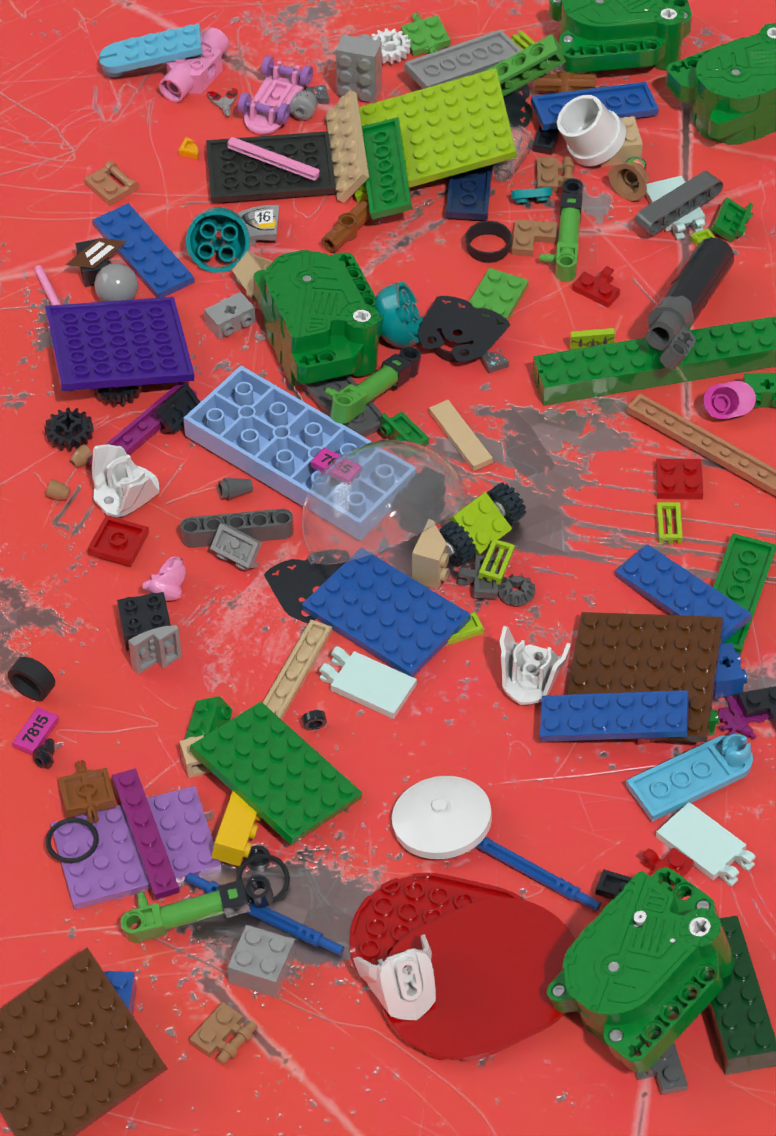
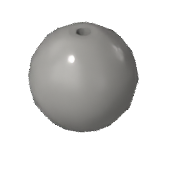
M112 263L103 267L97 273L94 281L96 294L102 302L133 300L139 289L135 272L121 263Z

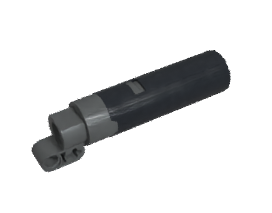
M705 238L697 245L648 317L650 329L645 338L653 348L664 350L660 356V361L668 369H676L695 344V336L689 330L734 263L732 248L720 238Z

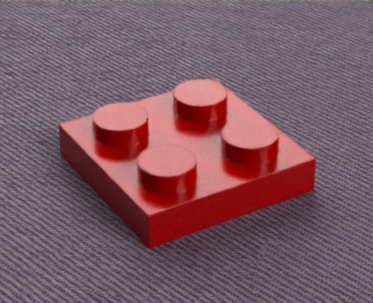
M656 459L657 499L703 500L701 459Z
M106 515L88 547V554L132 566L149 534V527Z

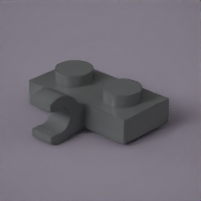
M476 555L475 570L459 568L457 585L467 586L474 583V598L497 599L498 584H496V580L489 582L486 577H483V580L478 578L486 556ZM492 556L486 571H491L496 557Z
M675 1043L666 1050L649 1070L644 1073L635 1072L637 1080L655 1076L661 1095L686 1091L688 1087Z

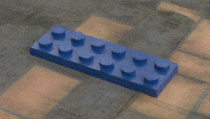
M647 82L532 96L531 98L532 107L542 130L558 129L557 119L562 108L572 99L582 95L597 97L608 110L613 111L619 118L655 116L659 112Z
M129 203L93 219V226L105 239L127 241L116 252L156 298L166 297L195 283L194 276Z
M648 544L615 570L618 579L671 615L723 617L724 624L721 644L751 620V613Z
M688 690L542 696L540 740L545 742L688 737Z

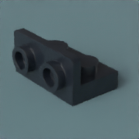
M188 384L183 385L153 410L164 425L161 429L163 434L167 432L173 434L183 427L181 424L184 422L183 418L200 403Z

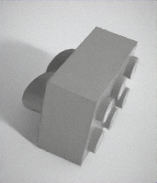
M342 34L336 48L338 97L345 96L349 90L357 93V100L376 103L382 89V41L373 40L367 34H361L358 37Z

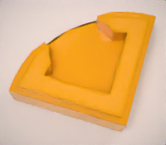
M185 137L178 150L179 156L198 160L199 149L192 139Z

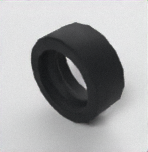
M27 656L20 657L8 671V679L12 686L25 697L35 701H43L55 686V678L49 669L41 662Z

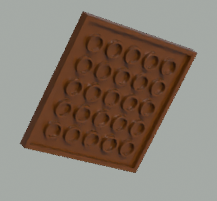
M581 612L567 695L688 690V737L635 739L707 742L724 624L723 617Z
M88 948L82 950L0 1009V1112L15 1136H76L168 1069Z

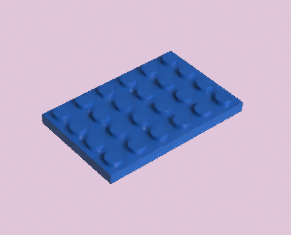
M362 547L302 603V610L323 624L331 626L334 631L396 670L411 677H414L448 643L449 638L453 634L458 633L471 620L470 613Z

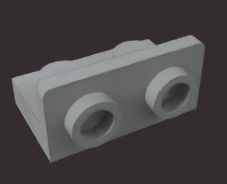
M220 523L210 549L217 552L218 557L224 560L231 559L236 562L237 567L249 570V568H257L259 565L255 560L262 542L225 523Z

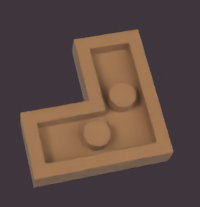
M516 219L512 255L533 256L534 242L556 243L557 222Z

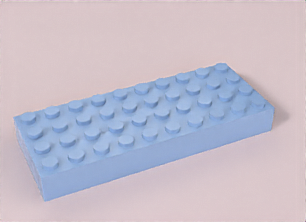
M243 366L237 368L183 418L186 437L360 541L400 502V492L403 488H407L410 485L414 475L417 473V467L343 424L333 421L331 417ZM323 447L362 466L361 473L350 485L311 467V461Z

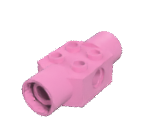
M209 28L202 35L203 54L166 62L167 74L159 82L161 93L172 102H180L187 94H202L223 71L222 55L229 48L227 36L219 29Z

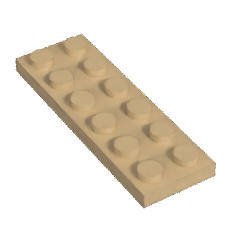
M349 90L345 96H342L339 102L326 115L337 200L343 203L369 178L357 93Z

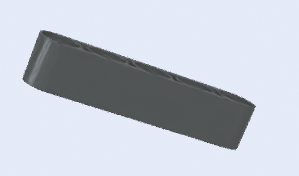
M704 171L641 209L637 213L634 222L648 234L654 235L719 195L723 189V182L708 171Z
M287 509L188 517L182 520L180 524L182 543L189 548L211 546L220 523H225L258 541L287 539L294 532L293 514Z

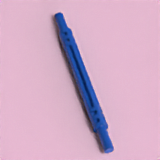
M485 837L475 847L546 885L573 902L576 900L594 911H598L601 906V902L581 892V888L574 886L561 877L559 878L490 838Z
M189 873L186 877V882L206 891V894L218 891V886L221 885L215 881L209 882L192 873ZM250 904L251 911L246 912L308 944H312L314 947L320 946L339 956L344 951V946L324 937L323 933L268 907L256 908Z

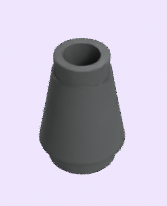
M223 478V480L218 481V493L221 499L230 500L253 491L251 479Z

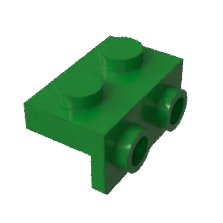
M726 197L721 204L711 230L731 243L737 236L739 238L742 237L747 229L745 224L748 223L753 215L751 212L753 204L749 202L743 208Z
M403 412L391 418L385 413L381 415V432L384 436H388L395 446L407 456L429 444V437Z
M221 696L197 700L185 740L189 737L206 736L230 721L233 712L232 708Z

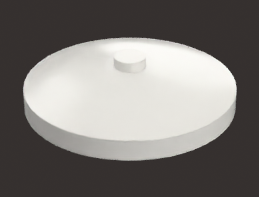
M437 776L414 784L399 797L392 812V825L399 843L412 854L428 859H447L470 851L485 838L492 823V810L486 793L472 781L456 776Z

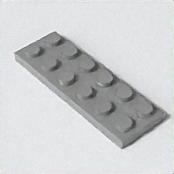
M500 29L404 63L403 69L422 89L484 72L522 50Z

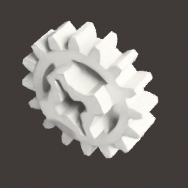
M385 28V32L378 30L377 35L371 34L373 40L382 41L383 64L386 61L393 64L394 60L401 62V58L406 59L407 54H410V40H408V35H403V31L397 33L395 29L388 31Z

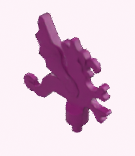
M726 696L730 712L726 706L724 709L719 708V720L722 719L723 723H727V725L721 724L719 728L723 729V732L728 729L732 730L727 736L736 734L735 732L738 731L747 738L755 739L757 735L753 733V729L748 724L750 722L762 723L765 719L769 718L768 714L745 718L737 700L731 696Z

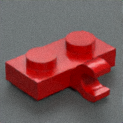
M608 266L602 270L599 278L583 272L572 285V291L607 308L620 295V289L610 284L614 279L611 276L614 269Z
M674 847L663 860L659 858L655 851L648 848L642 854L644 858L641 861L643 866L652 870L649 875L650 877L663 867L670 868L684 877L694 864L692 859Z

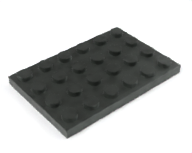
M328 131L237 138L319 169L320 175L316 181L231 150L227 144L230 139L206 140L212 203L336 194Z

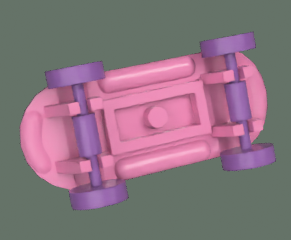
M266 55L264 57L261 74L267 76L252 101L250 94L242 93L238 102V112L244 114L245 124L251 132L261 135L270 134L278 130L282 124L287 123L290 115V102L293 96L311 83L313 77L312 66L305 65L301 71L300 66L295 68L283 66L282 61H278L277 66H275L273 56Z

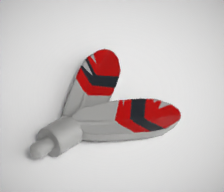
M236 88L228 90L224 98L216 92L208 91L207 96L211 102L223 110L224 115L230 116V107L236 100L238 91Z

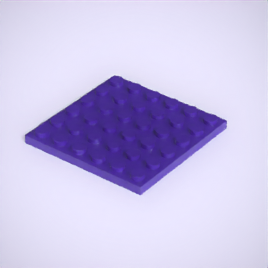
M174 297L45 306L61 391L194 381L195 374Z

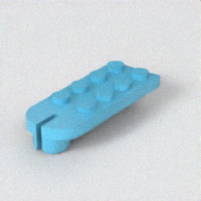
M200 24L187 25L177 29H169L164 32L151 33L146 36L112 43L106 46L100 53L99 60L102 69L107 76L114 78L123 75L129 70L201 55L203 50Z
M741 734L719 736L626 780V787L653 822L684 807L688 802H695L746 777L751 771L753 762L751 742L747 743L748 738Z

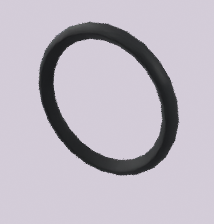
M75 817L66 818L54 824L46 837L48 852L53 858L64 863H77L87 859L95 852L99 842V834L94 825L85 819ZM73 822L84 824L92 831L94 836L93 845L90 850L76 858H65L58 855L51 846V838L57 828Z
M253 855L246 859L239 867L236 881L242 879L246 866L255 860L269 859L276 862L284 872L285 882L280 893L273 898L272 903L281 899L288 890L290 884L289 870L283 861L274 855Z

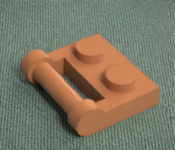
M108 161L102 169L84 178L85 185L109 206L134 193L139 187L138 182L127 177L117 168V164L113 161ZM113 174V175H114L118 180H120L125 186H123V187L119 186V185H118L113 179H111L109 176Z

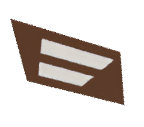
M98 238L66 265L95 268L127 241Z

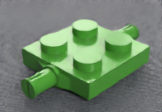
M416 12V15L415 13L412 14L414 22L401 26L403 35H408V40H410V50L413 57L421 54H430L441 48L451 46L450 38L438 15L421 19L420 14Z

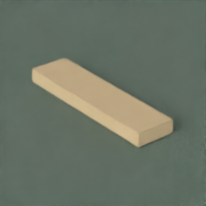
M449 400L429 407V414L473 471L493 463V457Z

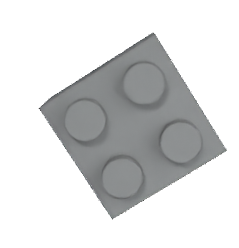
M246 925L227 967L229 983L278 998L296 956L295 939Z

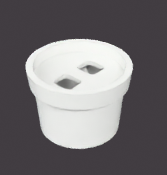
M592 95L578 96L569 101L562 108L557 119L558 129L567 142V148L571 156L577 163L584 166H595L608 161L620 150L625 141L626 127L624 122L613 111L608 110L597 97Z

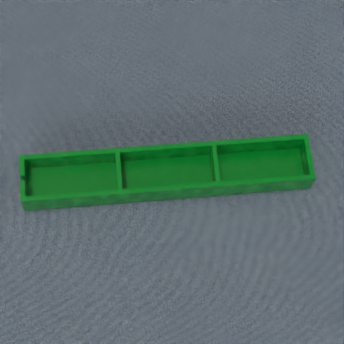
M776 316L689 330L695 336L696 342L683 361L673 370L666 368L660 361V356L664 350H657L647 342L646 338L533 356V377L537 388H539L538 392L543 406L773 368L776 367Z

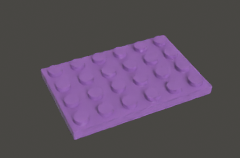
M196 786L147 798L177 883L186 881L189 873L201 877L222 871L220 861L211 858L214 842ZM122 805L116 806V808L97 811L99 817L97 823H95L94 817H92L93 825L99 834V842L95 852L90 857L77 863L61 862L74 910L152 890ZM87 814L75 817L82 818L88 821ZM81 823L64 824L53 833L58 854L65 858H76L84 855L90 850L94 841L92 831Z

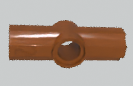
M557 72V74H544L535 79V91L539 92L556 91V93L596 88V75L593 74L581 75L571 72Z
M365 201L359 202L351 211L342 213L338 217V223L322 238V244L326 250L330 252L337 251L346 241L356 238L357 230L371 218L369 203Z

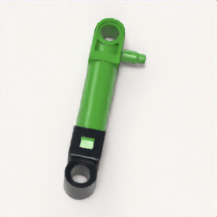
M575 178L565 180L562 185L556 254L539 255V261L556 263L555 276L562 282L574 280L577 272L583 183Z
M404 347L400 350L399 355L394 354L383 361L380 370L358 385L350 384L339 392L330 387L326 388L325 393L333 399L331 419L342 424L352 421L365 411L366 404L389 388L394 387L397 389L406 383L410 377L416 376L419 371L421 352L414 347Z
M254 875L247 880L245 885L242 879L218 886V891L164 906H159L158 903L149 905L145 893L139 892L137 894L139 908L129 910L122 916L121 927L130 942L141 943L167 935L166 930L224 914L228 918L250 912V904L256 908H265L272 903L274 898L271 884L265 876ZM258 889H265L262 894H254ZM135 923L141 924L137 929H130Z

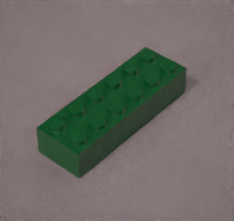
M738 915L719 918L732 949L735 964L732 973L723 979L724 984L721 992L705 1009L724 1073L729 1075L776 1066V1037Z

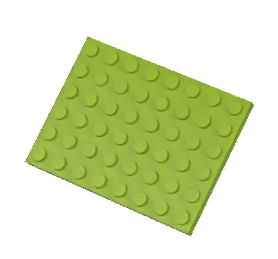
M496 68L359 107L361 126L396 117L399 118L410 187L518 157ZM366 181L355 191L357 202L368 200Z

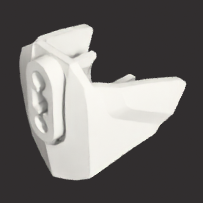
M107 444L94 447L92 478L95 488L93 498L104 514L112 517L128 515L159 493L160 487L157 477L147 469L136 466L122 446Z
M503 626L500 638L503 690L519 705L541 702L542 696H548L560 669L565 665L571 644L567 643L563 654L558 656L550 647L545 649L534 645L525 646L524 640L517 644L509 627Z
M425 934L420 935L422 951L408 949L405 952L388 957L384 962L382 959H379L378 965H373L360 957L353 958L360 977L367 982L369 988L392 1017L403 1020H418L436 1001L434 973L431 963L432 952Z

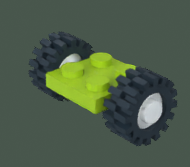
M504 482L497 484L487 493L486 491L450 517L451 521L439 529L447 543L448 562L450 564L453 563L454 566H461L473 555L481 554L490 547L493 539L499 540L512 529L511 526L525 516L526 506L522 504L524 501L518 497L520 495L518 492H514L515 489L513 487L509 488V484H504Z

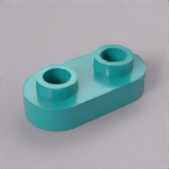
M552 187L511 191V199H515L516 203L528 202V198L536 197V201L549 200L548 196H553Z

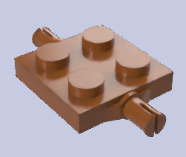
M81 760L82 767L80 762L77 761L75 763L77 772L72 775L58 777L67 818L87 814L89 823L93 824L92 817H94L95 823L99 821L97 811L116 808L108 769L87 770L86 762Z

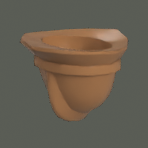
M627 162L615 165L608 171L610 183L621 197L630 201L640 200L647 193L646 183L649 181V174L641 164Z

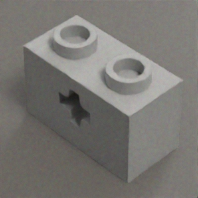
M239 292L204 309L205 325L220 340L255 323V307Z

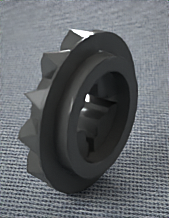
M522 573L520 576L511 574L509 578L503 577L501 585H498V595L503 602L509 605L522 606L534 598L535 584L531 582L530 577L524 578ZM513 586H514L515 588H518V587L520 586V587H521V591H519V590L512 591V590H513Z

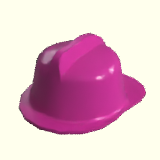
M732 381L711 386L705 392L703 400L706 411L712 417L728 419L749 413L755 405L756 395L753 388L747 383Z

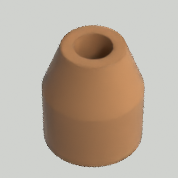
M83 444L74 451L70 461L76 468L85 466L89 463L88 459L93 453Z
M53 479L50 481L46 491V497L55 500H67L70 494V489L65 484Z

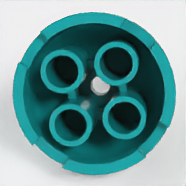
M223 207L206 209L197 214L188 227L186 234L188 254L200 268L213 273L231 271L245 253L249 251L250 234L245 221L230 209ZM217 231H221V237L216 236ZM222 249H229L232 253L225 254ZM215 250H219L221 260L229 262L234 259V261L224 267H214L208 265L203 259H210L214 255Z
M403 281L382 288L377 293L375 299V307L378 308L379 317L384 314L381 336L387 343L397 348L411 347L419 344L421 341L418 331L424 318L419 315V310L415 304L418 301L413 291Z

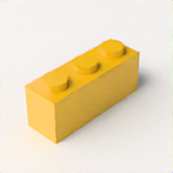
M234 791L231 794L217 834L211 858L240 867L243 857L248 858L252 844L248 843L249 838L254 840L258 829L255 821H261V817Z

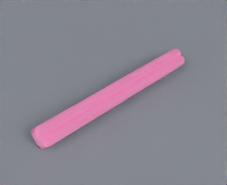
M231 137L228 140L229 149L313 181H316L320 175V170L235 137Z

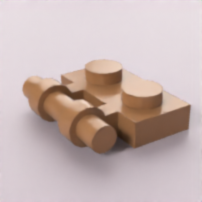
M569 156L565 157L563 163H558V158H537V188L552 187V192H558V187H562L565 180L575 178L572 174L574 171L572 158Z
M222 1002L189 1039L190 1044L209 1058L216 1051L220 1052L216 1060L221 1065H224L229 1059L232 1060L238 1054L237 1050L244 1042H249L253 1037L252 1033L257 1029V1025L250 1020L245 1026H240L244 1021L243 1015ZM232 1034L235 1036L230 1043H225Z

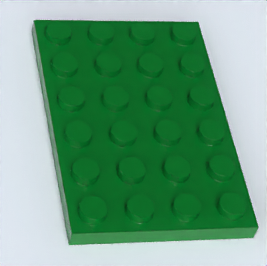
M262 702L257 703L190 746L189 752L255 810L291 846L359 801L363 794Z

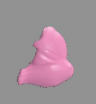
M176 556L169 558L160 568L157 575L151 574L152 579L142 584L143 589H147L150 593L164 592L166 601L180 599L182 596L180 586L186 575L183 559Z

